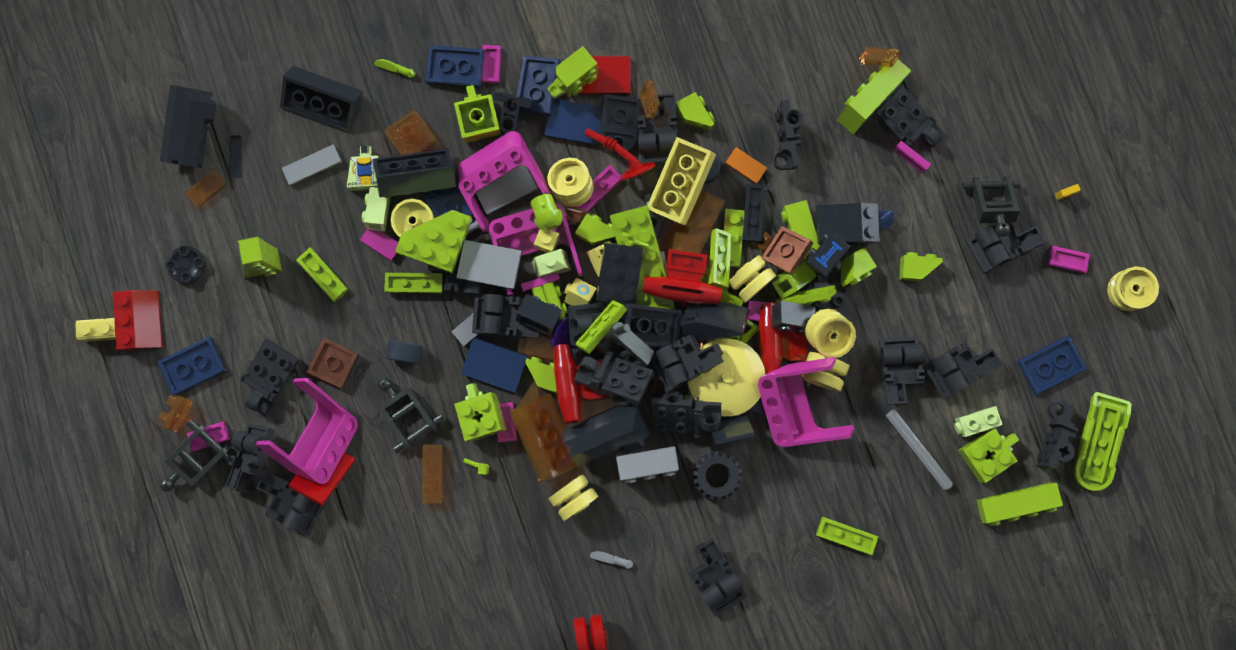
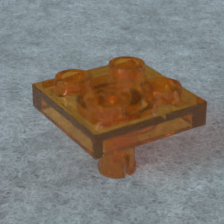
M415 109L384 130L401 155L422 152L437 141Z

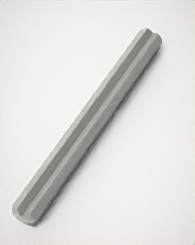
M891 410L888 412L886 417L944 490L953 486L952 481L897 411Z

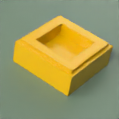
M1079 184L1060 190L1055 196L1057 200H1061L1075 195L1081 189Z

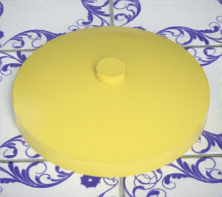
M735 339L711 341L700 348L701 351L713 344H719L723 352L721 357L724 362L713 367L711 371L700 373V376L687 382L691 396H693L694 400H696V397H700L699 401L722 402L721 416L728 417L742 414L752 408L761 397L758 381L765 375L763 363L758 354L741 341Z

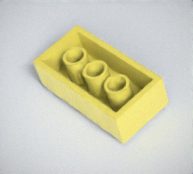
M677 137L648 203V209L686 226L716 154Z

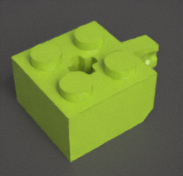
M584 46L556 66L557 79L547 88L554 99L564 93L568 97L572 94L575 96L582 91V87L586 83L591 84L597 79V62Z
M474 85L467 86L468 97L464 98L465 101L454 103L464 143L501 135L492 95L481 97V94L476 95ZM476 116H480L479 121H476Z
M474 383L466 385L468 396H465L466 400L454 404L464 440L472 442L507 431L496 394L492 392L483 394L482 391H478L477 385Z
M995 428L989 429L960 448L958 452L978 481L986 483L1017 462V459L1011 452L1013 450L1011 446L1019 441V438L1015 433L1005 438L1003 435L1000 436ZM986 452L990 453L989 459L985 458L987 456Z

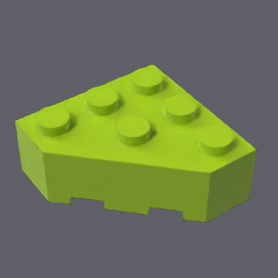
M451 210L402 233L395 252L453 274L472 218Z

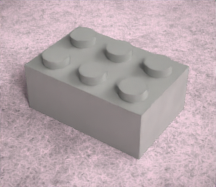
M675 447L616 457L620 480H624L625 483L636 482V477L642 476L644 480L656 478L655 474L663 473V476L675 475V471L679 470Z

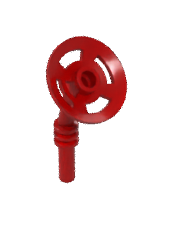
M589 128L585 131V136L603 144V147L607 146V149L611 151L615 150L630 162L628 164L630 168L620 177L621 181L638 176L656 166L652 162L640 163L636 157L619 145L617 140L614 141L609 136L604 137Z

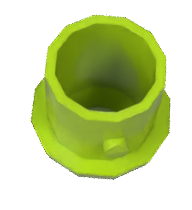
M551 194L540 195L531 201V207L536 217L534 223L539 229L551 231L561 225L562 210L557 209Z

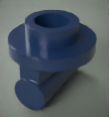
M891 210L878 212L879 229L884 230L892 225L893 216L895 215Z

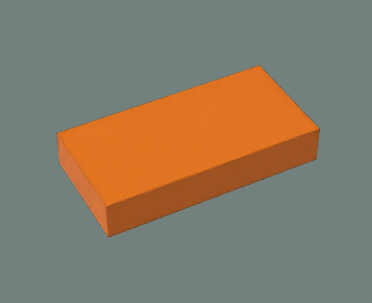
M737 147L725 162L726 165L754 184L758 183L767 170V167Z

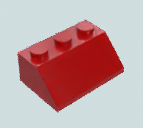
M128 290L113 292L116 349L133 351L163 348L159 291Z

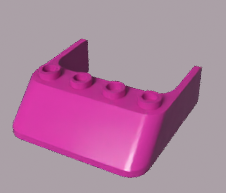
M515 131L503 135L462 161L457 167L460 191L483 232H489L490 223L474 194L520 165L527 166L542 193L553 194L522 136Z
M555 203L557 209L562 210V223L552 230L560 235L557 245L564 244L570 247L579 277H582V270L564 210L560 204ZM533 209L492 221L489 226V232L493 245L521 250V256L539 251L534 246L540 229L534 223L536 217ZM506 288L508 296L513 297L512 290L510 288Z
M835 357L788 364L763 375L759 379V392L773 440L778 446L787 447L840 440L852 436L854 425L824 429L815 424L801 375L832 369L836 363Z
M308 378L294 379L293 383L315 401L316 410L290 455L271 441H258L256 446L290 472L318 484H324L330 479L358 428V422L352 414Z

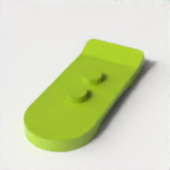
M1095 392L1092 395L1073 468L1075 480L1081 487L1087 490L1099 491L1108 487L1113 481L1120 447L1131 415V403L1129 401Z

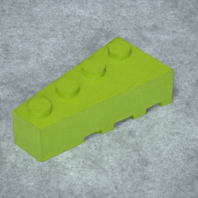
M895 56L890 61L886 59L879 66L880 71L878 73L874 71L867 79L869 83L867 85L863 83L856 91L858 93L857 96L854 97L852 95L845 102L847 107L838 117L837 121L853 135L911 72Z
M259 237L238 241L244 279L265 275V277L275 276L276 272L282 271L277 248Z

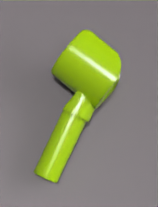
M623 233V235L628 236V241H620L626 246L638 245L648 249L649 244L638 241L628 233Z
M464 459L463 463L478 467V474H489L488 464Z

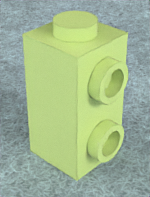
M370 187L369 194L365 196V205L367 207L366 211L362 213V222H364L367 230L386 232L391 197L379 198L377 187Z
M996 406L956 418V423H954L955 430L961 437H967L1003 425Z

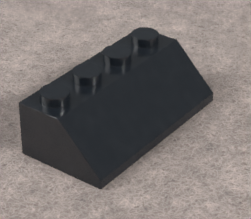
M292 66L283 75L280 108L350 133L361 108L363 91Z
M448 148L372 159L379 198H390L402 194L410 195L416 192H430L437 189L447 190L451 187H456L454 165Z

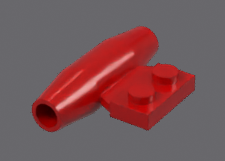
M669 249L666 264L668 277H645L643 293L665 300L690 304H720L722 288L700 282L705 274L706 254Z
M762 303L758 326L759 350L765 374L781 368L783 359L787 361H806L808 357L806 335H797L796 332L784 333L780 332L779 329L772 328L771 306L776 303Z
M561 344L554 347V377L558 403L565 424L581 421V398L589 401L609 399L608 394L601 395V390L596 394L594 389L574 382L579 366H576L569 344ZM603 359L596 360L600 366L603 362Z

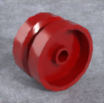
M601 614L591 615V628L589 629L584 617L574 618L578 650H591V647H594V650H607L608 640Z

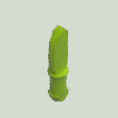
M379 59L374 63L375 66L408 76L409 78L415 76L414 70L402 67L388 60Z

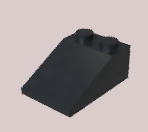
M878 204L816 205L817 244H820L819 241L825 234L829 236L832 232L848 245H870L880 242Z
M720 302V304L688 303L680 325L685 337L694 335L697 341L741 336L744 333L750 311L749 308Z
M622 304L627 311L618 322L628 324L630 330L647 346L665 347L675 344L679 340L681 310Z
M746 414L730 416V418L722 419L721 416L719 428L716 431L709 432L712 445L755 436Z

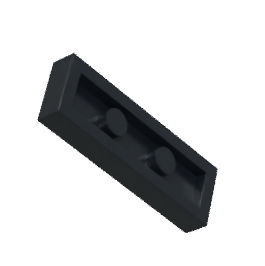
M746 184L742 241L760 243L762 241L766 185Z

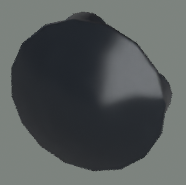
M182 245L171 252L165 267L173 280L188 284L201 277L205 270V260L199 250Z

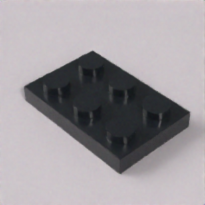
M604 242L596 296L597 301L635 304L643 247Z

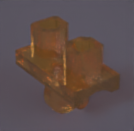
M170 395L167 400V404L172 407L170 412L163 411L158 418L163 424L162 427L177 432L179 426L183 427L185 421L189 422L192 419L188 416L191 411L189 407L193 401L179 395L178 397Z

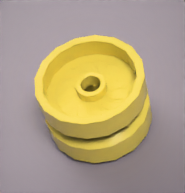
M576 158L561 159L549 170L547 177L548 185L558 203L567 207H576L587 202L592 196L594 189L593 180L588 168L582 161Z
M403 200L392 211V228L401 237L402 233L434 219V214L428 205L421 200ZM412 217L416 218L414 224L409 222V219H412Z
M760 255L751 262H747L729 280V285L733 290L739 289L744 284L746 285L739 293V297L745 303L777 276L771 268H767L761 274L759 273L766 263Z
M1135 266L1116 273L1108 283L1107 293L1109 300L1115 307L1122 311L1131 312L1151 305L1158 296L1159 284L1151 271L1144 267Z
M832 309L820 310L813 314L807 322L805 329L808 342L818 352L829 358L841 357L848 353L856 339V330L853 324L836 310Z
M809 352L806 361L824 359L829 357H825L824 355L819 353ZM836 359L832 369L802 374V379L816 386L841 392L844 382L837 376H846L849 365Z
M583 474L548 498L554 507L559 506L564 501L567 505L558 512L563 521L573 514L577 515L589 506L590 502L598 497L593 488H589L584 493L580 492L581 489L588 485V481Z

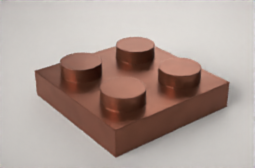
M781 226L762 258L765 262L793 275L810 250L813 242Z
M323 337L307 373L343 389L359 354Z

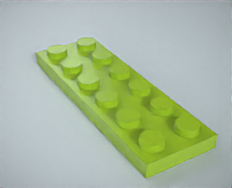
M648 205L610 215L617 244H622L620 241H628V236L623 235V233H628L638 241L649 244L648 249L643 247L635 305L676 310L674 301L643 293L645 277H667Z

